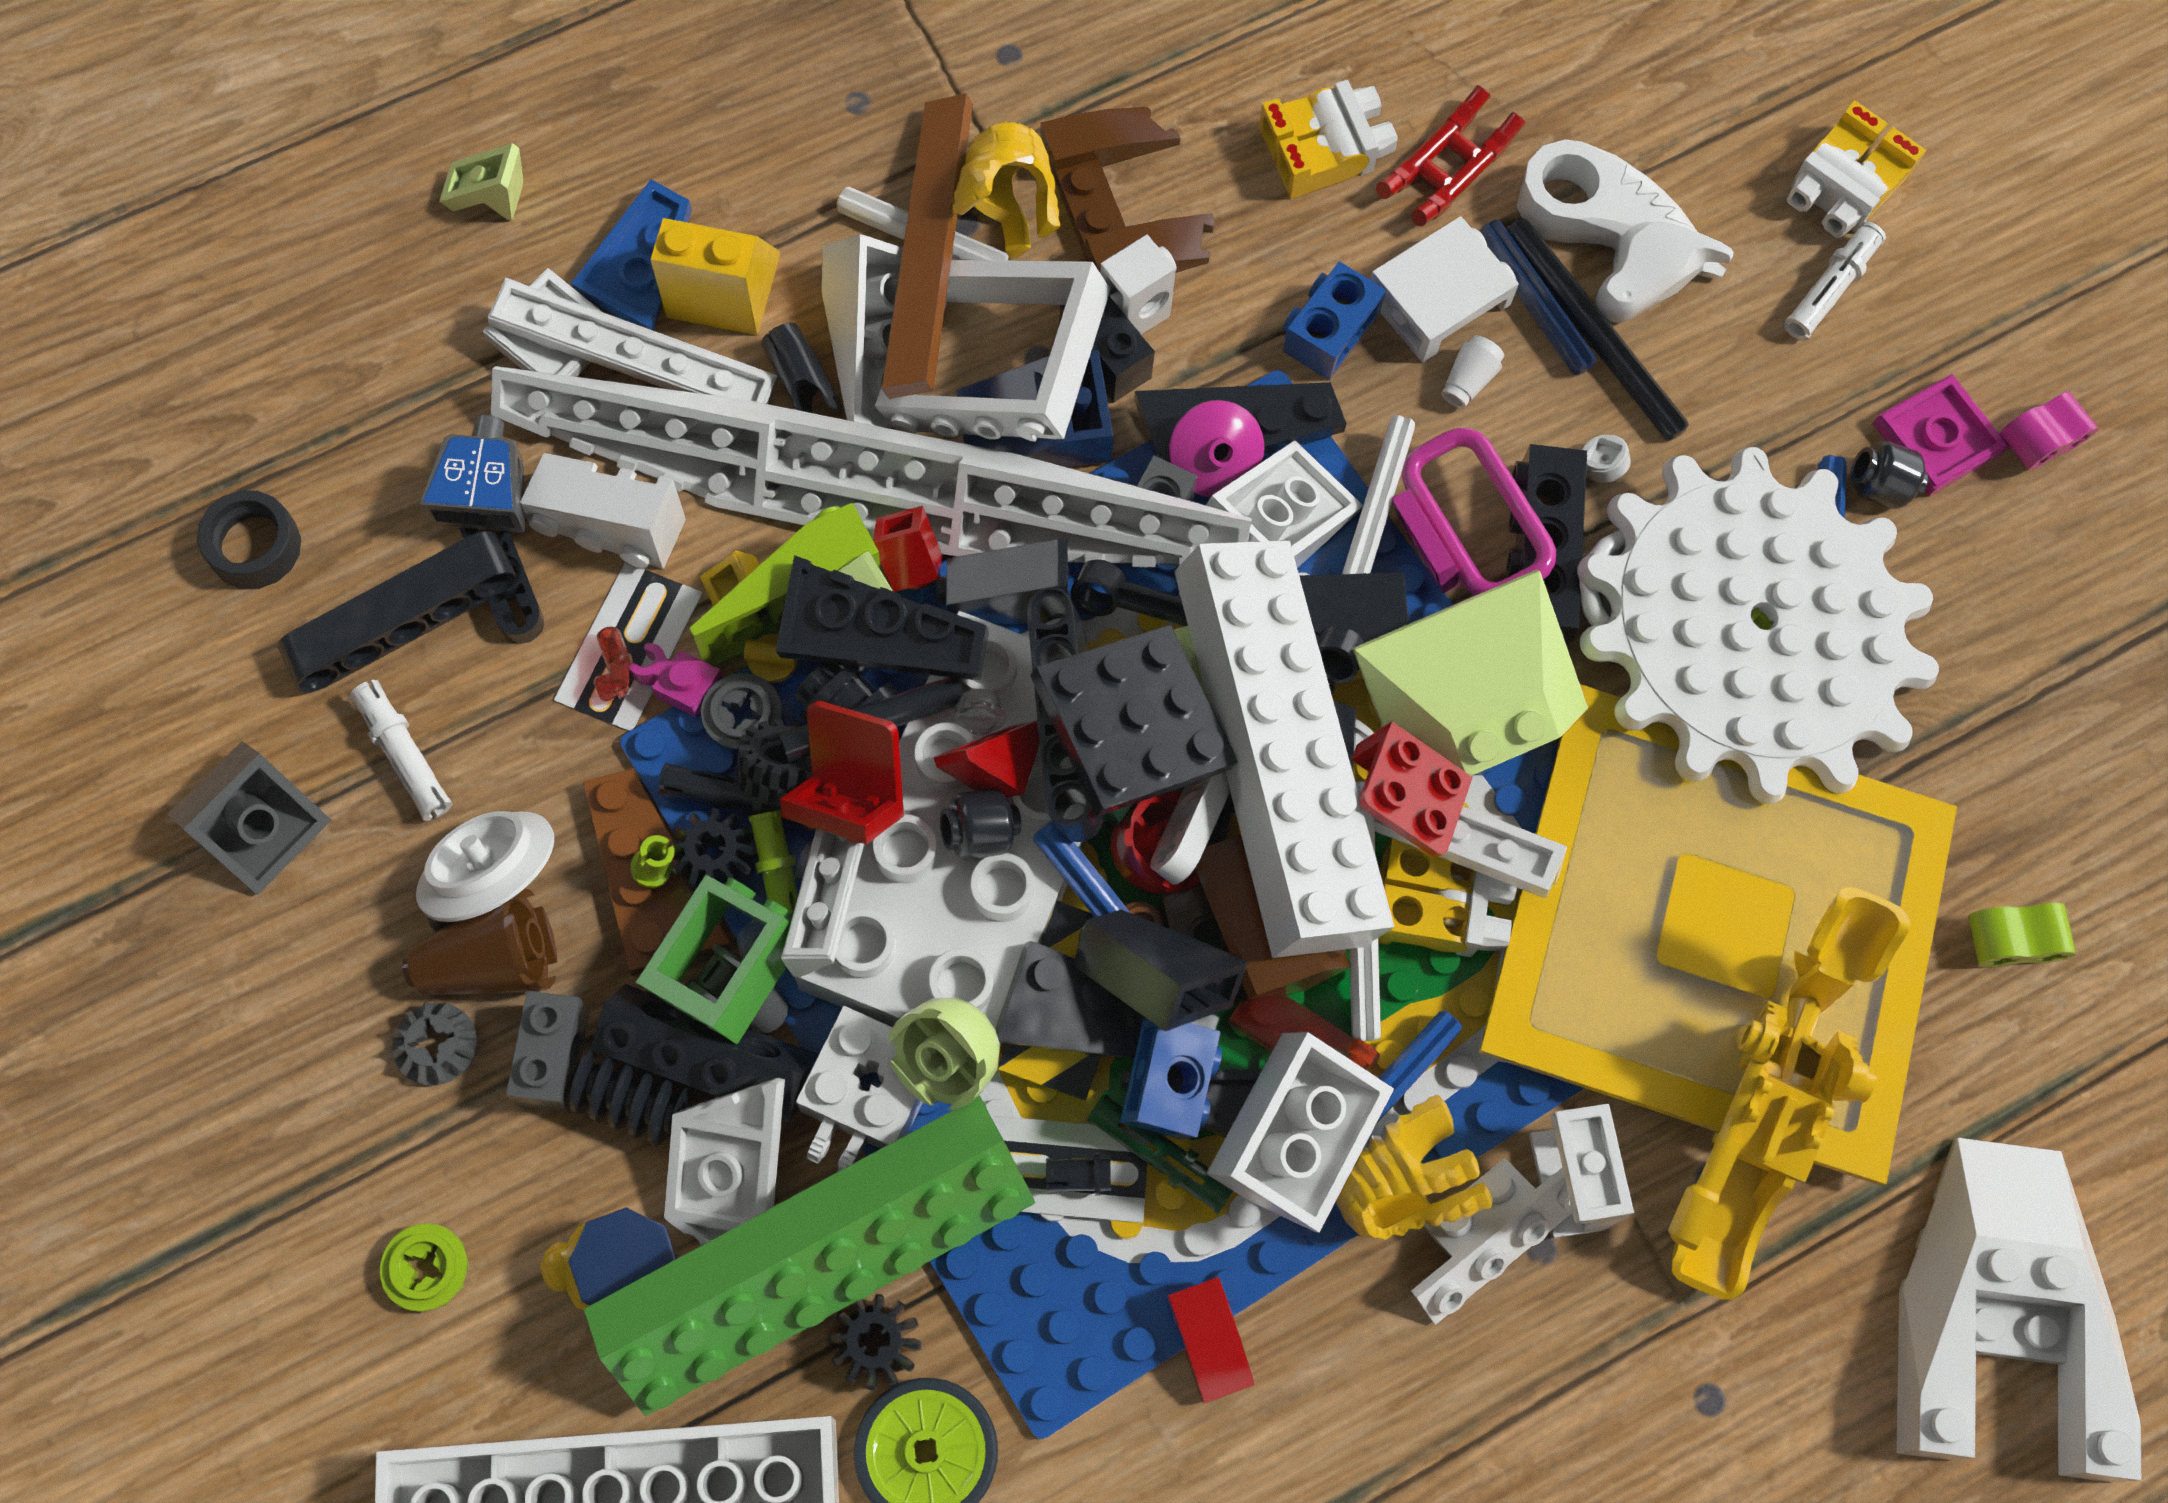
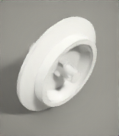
M523 811L489 812L459 825L448 833L430 853L416 889L418 906L429 918L443 922H455L480 916L506 903L526 888L547 863L554 846V832L551 825L541 815Z

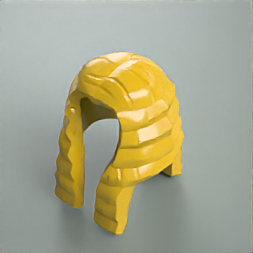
M1004 121L989 126L973 138L965 158V165L960 173L959 182L956 186L957 189L954 192L955 203L953 211L954 214L963 215L974 207L984 215L999 221L1004 234L1005 251L1010 259H1016L1031 248L1029 223L1013 193L1012 180L1016 171L1023 167L1029 170L1036 178L1035 198L1038 237L1045 238L1060 227L1058 219L1060 210L1057 207L1058 199L1054 193L1055 181L1051 173L1049 156L1041 137L1028 126Z
M1439 1094L1429 1097L1423 1103L1414 1105L1410 1114L1399 1116L1397 1123L1384 1125L1381 1135L1370 1136L1367 1145L1364 1146L1336 1199V1204L1345 1222L1360 1236L1386 1240L1392 1235L1404 1236L1409 1229L1419 1230L1426 1224L1438 1227L1442 1222L1454 1223L1462 1217L1469 1218L1479 1210L1491 1208L1493 1199L1484 1182L1436 1203L1430 1204L1426 1198L1428 1194L1442 1193L1451 1187L1460 1186L1468 1180L1475 1179L1480 1174L1478 1162L1473 1152L1468 1149L1428 1163H1421L1425 1155L1436 1144L1454 1134L1453 1118L1447 1104Z

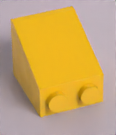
M663 218L650 260L666 318L758 336L780 258V251L758 236Z

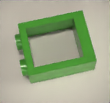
M705 875L636 983L672 1007L733 1043L738 1044L786 969V965L781 957L793 913L769 898L763 906L753 901L752 899L756 893L733 878L729 877L726 883L722 884ZM730 906L765 927L717 1002L713 1003L682 985L680 981Z

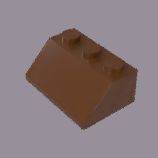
M1238 835L1205 847L1195 869L1229 952L1248 962L1242 979L1248 999L1303 992L1351 968L1346 956L1347 949L1272 958L1242 836Z

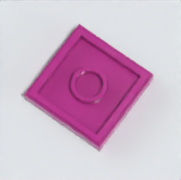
M1953 374L1878 415L1872 423L1885 440L1921 453L1925 461V472L1928 475V482L1924 491L1929 497L2001 456L2010 447Z

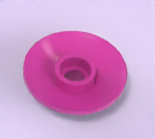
M1223 400L1207 401L1188 410L1177 422L1169 443L1170 463L1197 475L1195 493L1205 497H1212V495L1262 463L1264 455V439L1256 419L1243 407ZM1226 443L1229 449L1228 455L1222 460H1216L1214 457L1216 446Z

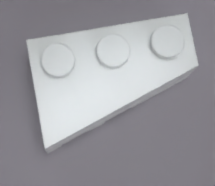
M543 453L520 501L529 525L535 531L549 537H556L557 534L573 538L578 545L592 552L600 553L603 549L619 554L625 562L635 567L646 568L648 565L664 569L686 521L673 478L659 476L657 483L653 484L635 480L637 474L634 470L620 468L617 476L596 472L598 466L593 462Z

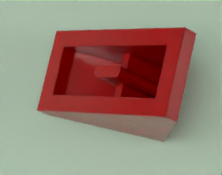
M1034 720L1011 725L933 757L935 765L943 772L975 791L996 789L1002 792L1006 798L1022 795L1025 793L1040 745L1038 722Z

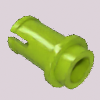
M659 835L648 837L643 841L640 851L634 855L630 864V873L639 885L645 888H657L668 881L672 872L671 861L674 857V847L672 845L667 848L670 842L667 838Z

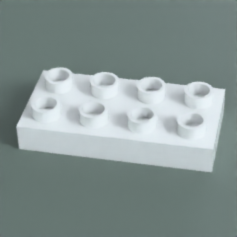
M959 611L957 615L982 623L987 626L989 631L981 681L958 678L964 693L965 704L908 723L899 742L904 817L863 846L834 963L805 976L795 977L799 990L840 1007L846 1006L892 1028L896 1021L908 1011L932 998H959L969 1002L983 1012L993 1027L996 1028L1024 944L1029 941L1042 944L1056 901L1061 902L1068 885L1033 841L1034 834L1046 823L1052 821L1045 804L1040 745L1025 793L1007 797L1010 805H1017L1022 822L1021 833L1014 836L1010 851L1003 855L964 861L955 854L954 850L946 849L940 831V813L942 809L948 808L950 799L954 795L975 790L937 768L933 757L1005 727L1037 720L1034 683L1030 677L1032 661L1029 637ZM930 675L926 684L946 677ZM1068 756L1059 765V769L1073 767ZM1080 803L1071 805L1066 810L1064 818L1074 819L1079 817L1084 812L1086 805ZM1086 841L1074 843L1082 851Z

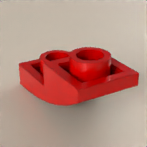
M1217 1277L1168 1295L1167 1300L1186 1349L1184 1353L1203 1404L1254 1386L1255 1383L1220 1278Z

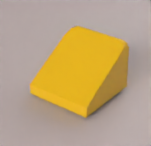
M735 550L700 576L713 606L760 565L754 555Z

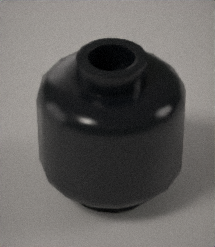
M1880 440L1859 451L1850 471V477L1852 482H1854L1858 496L1892 509L1905 507L1913 499L1921 496L1928 482V475L1925 472V461L1921 453L1887 440Z
M996 789L958 793L950 799L948 808L942 809L940 813V831L946 849L954 850L955 854L964 861L984 859L1008 853L1012 847L1014 836L1021 833L1022 822L1017 805H1010L1006 796Z

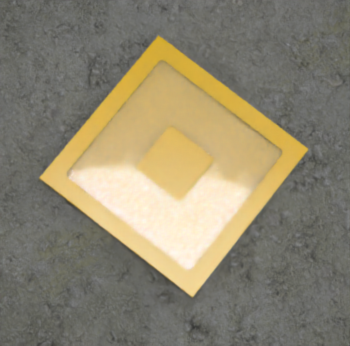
M1580 684L1588 709L1560 737L1535 833L1567 846L1561 873L1556 884H1552L1546 899L1525 890H1520L1512 921L1510 942L1505 948L1478 1053L1720 1132L1730 1104L1745 1073L1737 1069L1742 1055L1737 1048L1735 1038L1740 1027L1748 1024L1751 1020L1756 1021L1768 1000L1785 1008L1787 1007L1792 985L1798 979L1794 964V951L1808 956V945L1820 920L1835 896L1845 887H1855L1900 906L1910 918V928L1886 972L1879 979L1872 982L1855 980L1854 986L1819 1014L1812 1037L1825 1047L1837 1031L1857 1038V1051L1862 1056L1863 1062L1868 1064L1869 1070L1877 1073V1081L1871 1096L1865 1103L1858 1100L1854 1102L1846 1100L1834 1101V1115L1828 1123L1813 1164L1880 1186L1886 1185L1957 806L1859 774L1853 789L1843 794L1833 793L1826 789L1819 776L1806 766H1796L1789 770L1784 797L1777 803L1770 805L1760 803L1754 799L1749 790L1748 777L1745 770L1740 764L1732 760L1717 762L1706 779L1700 782H1690L1681 777L1676 770L1675 758L1679 750V738L1671 726L1656 722L1638 731L1625 729L1618 723L1614 712L1615 705L1621 697Z

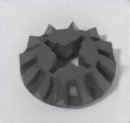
M739 673L722 678L708 690L702 702L701 718L710 739L719 743L725 750L730 748L739 749L740 738L742 734L746 735V730L749 727L753 726L758 729V723L767 721L770 727L774 726V720H781L783 708L777 691L768 681L753 674ZM750 698V710L757 719H744L741 725H737L735 729L734 715L728 709H741Z
M424 1002L421 1007L405 1012L404 1019L398 1028L392 1030L393 1047L390 1053L399 1071L410 1080L422 1085H441L459 1077L471 1064L477 1048V1034L471 1019L459 1008L448 1002ZM430 1024L439 1036L449 1037L446 1039V1042L438 1045L439 1053L436 1054L438 1062L435 1061L426 1048L418 1049L416 1047L419 1046V1043L427 1040V1031H429Z

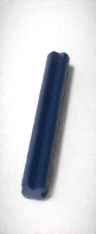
M1493 220L1485 224L1480 229V233L1485 238L1487 247L1500 262H1505L1512 269L1516 281L1519 283L1516 290L1517 295L1571 373L1578 376L1590 370L1596 362L1595 355L1502 222Z

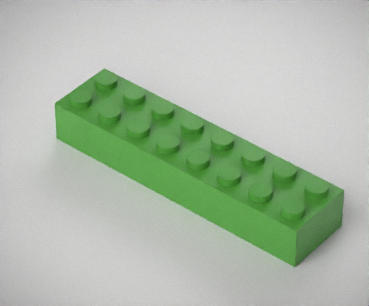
M978 1096L970 1104L958 1110H952L592 1304L585 1308L584 1312L599 1359L646 1417L658 1409L671 1405L678 1398L700 1386L719 1379L726 1372L755 1356L770 1351L775 1345L808 1327L821 1323L825 1318L850 1304L869 1297L874 1291L905 1274L918 1270L925 1263L947 1251L966 1244L971 1238L1000 1222L1015 1217L1019 1212L1036 1202L983 1100Z

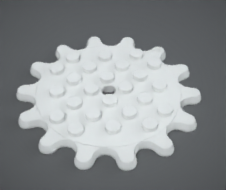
M1756 447L1743 448L1735 453L1731 460V474L1729 479L1724 482L1709 478L1690 456L1682 455L1670 458L1662 467V476L1668 489L1667 501L1662 505H1653L1633 493H1624L1613 497L1607 506V514L1611 522L1624 535L1626 543L1624 551L1618 556L1600 553L1587 555L1580 561L1577 567L1580 581L1588 588L1605 595L1612 608L1611 617L1607 622L1589 627L1582 633L1580 648L1588 659L1595 662L1612 661L1619 663L1628 671L1631 679L1629 691L1615 705L1614 712L1618 723L1630 731L1641 730L1649 724L1656 722L1671 726L1679 738V750L1675 758L1676 770L1681 777L1690 782H1700L1706 779L1717 762L1732 760L1740 764L1745 770L1748 777L1749 790L1754 799L1766 805L1775 804L1784 797L1787 788L1788 772L1796 766H1806L1812 769L1829 791L1837 794L1847 793L1854 788L1858 779L1859 771L1852 752V746L1856 741L1869 740L1875 742L1887 752L1893 753L1904 750L1911 741L1912 727L1895 706L1893 698L1895 690L1900 687L1924 690L1932 686L1936 681L1939 672L1936 660L1914 648L1907 640L1904 629L1907 621L1921 618L1930 611L1933 601L1931 590L1921 583L1900 582L1888 573L1883 563V555L1895 543L1897 535L1895 524L1887 518H1872L1858 525L1850 523L1842 517L1835 505L1838 479L1831 471L1826 469L1813 470L1806 474L1796 489L1779 484L1773 478L1766 454ZM1759 607V611L1767 615L1769 621L1773 622L1770 630L1760 629L1753 623L1751 610Z

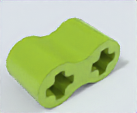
M2044 903L2025 907H1993L1968 915L1976 958L1980 967H2000L2020 963H2051L2069 959L2076 955L2064 903Z

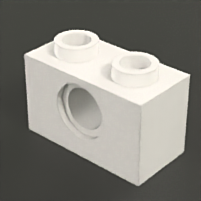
M1147 234L1101 263L1100 274L1110 288L1109 296L1141 335L1170 317L1177 268L1172 255L1165 247H1158Z

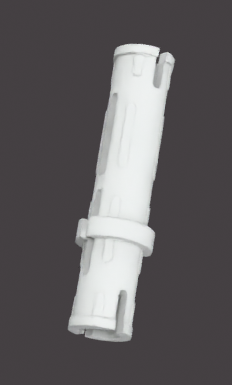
M1872 222L1861 223L1858 227L1859 229L1846 246L1837 249L1829 259L1830 266L1809 290L1794 312L1785 320L1784 328L1792 337L1802 341L1808 340L1814 329L1836 304L1851 282L1858 281L1863 276L1867 268L1866 263L1886 239L1885 232L1878 225Z
M371 680L369 684L366 681L358 685L351 691L349 697L365 719L370 729L368 736L372 743L380 745L393 769L416 804L423 820H431V812L434 818L445 814L452 807L453 803L443 788H441L425 758L406 729L409 727V723L404 715L397 714L378 680Z

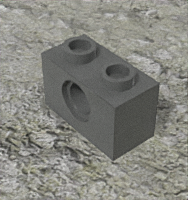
M533 991L526 992L506 1096L518 1107L571 1113L569 1103L571 1086L581 1061L590 1014L589 1009L580 997Z

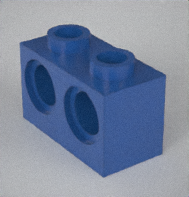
M1339 261L1329 275L1322 272L1317 277L1308 293L1310 300L1303 309L1296 306L1287 317L1282 328L1286 332L1283 352L1327 380H1330L1380 314L1386 289ZM1335 299H1345L1351 304H1340ZM1319 332L1326 336V338L1318 339L1312 337L1309 333Z

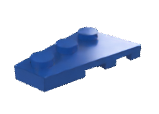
M650 179L572 281V288L591 303L616 317L654 331L663 303L650 259L662 219L666 218L688 223L692 212L690 200Z

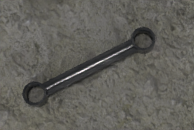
M1100 559L1087 561L1081 567L1071 587L1073 602L1087 614L1107 616L1119 607L1182 626H1188L1181 597L1129 583L1126 581L1124 573L1111 562ZM1087 582L1097 583L1105 587L1110 594L1096 591ZM1331 626L1323 629L1315 636L1328 682L1343 684L1352 681L1359 670V665L1352 648L1364 644L1362 638L1354 631L1341 626ZM1325 650L1339 651L1350 660L1333 658Z

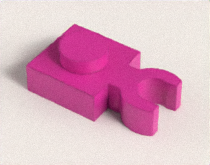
M646 643L644 650L648 658L655 662L649 667H640L635 663H631L629 669L634 679L642 685H653L652 690L657 699L697 718L701 713L702 702L708 690L717 681L724 678L721 670L681 650L671 661L666 658L660 646Z

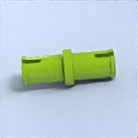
M781 810L749 817V822L752 825L759 862L755 863L757 874L762 873L767 899L769 898L794 913L798 892L792 867L796 866L797 863L795 855H789Z

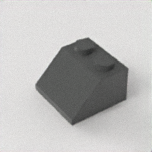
M243 741L167 814L257 895L331 821L326 814L269 761Z

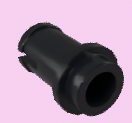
M1094 1153L1093 1159L1046 1158V1192L1095 1191V1196H1100V1191H1111L1110 1158H1100V1153Z

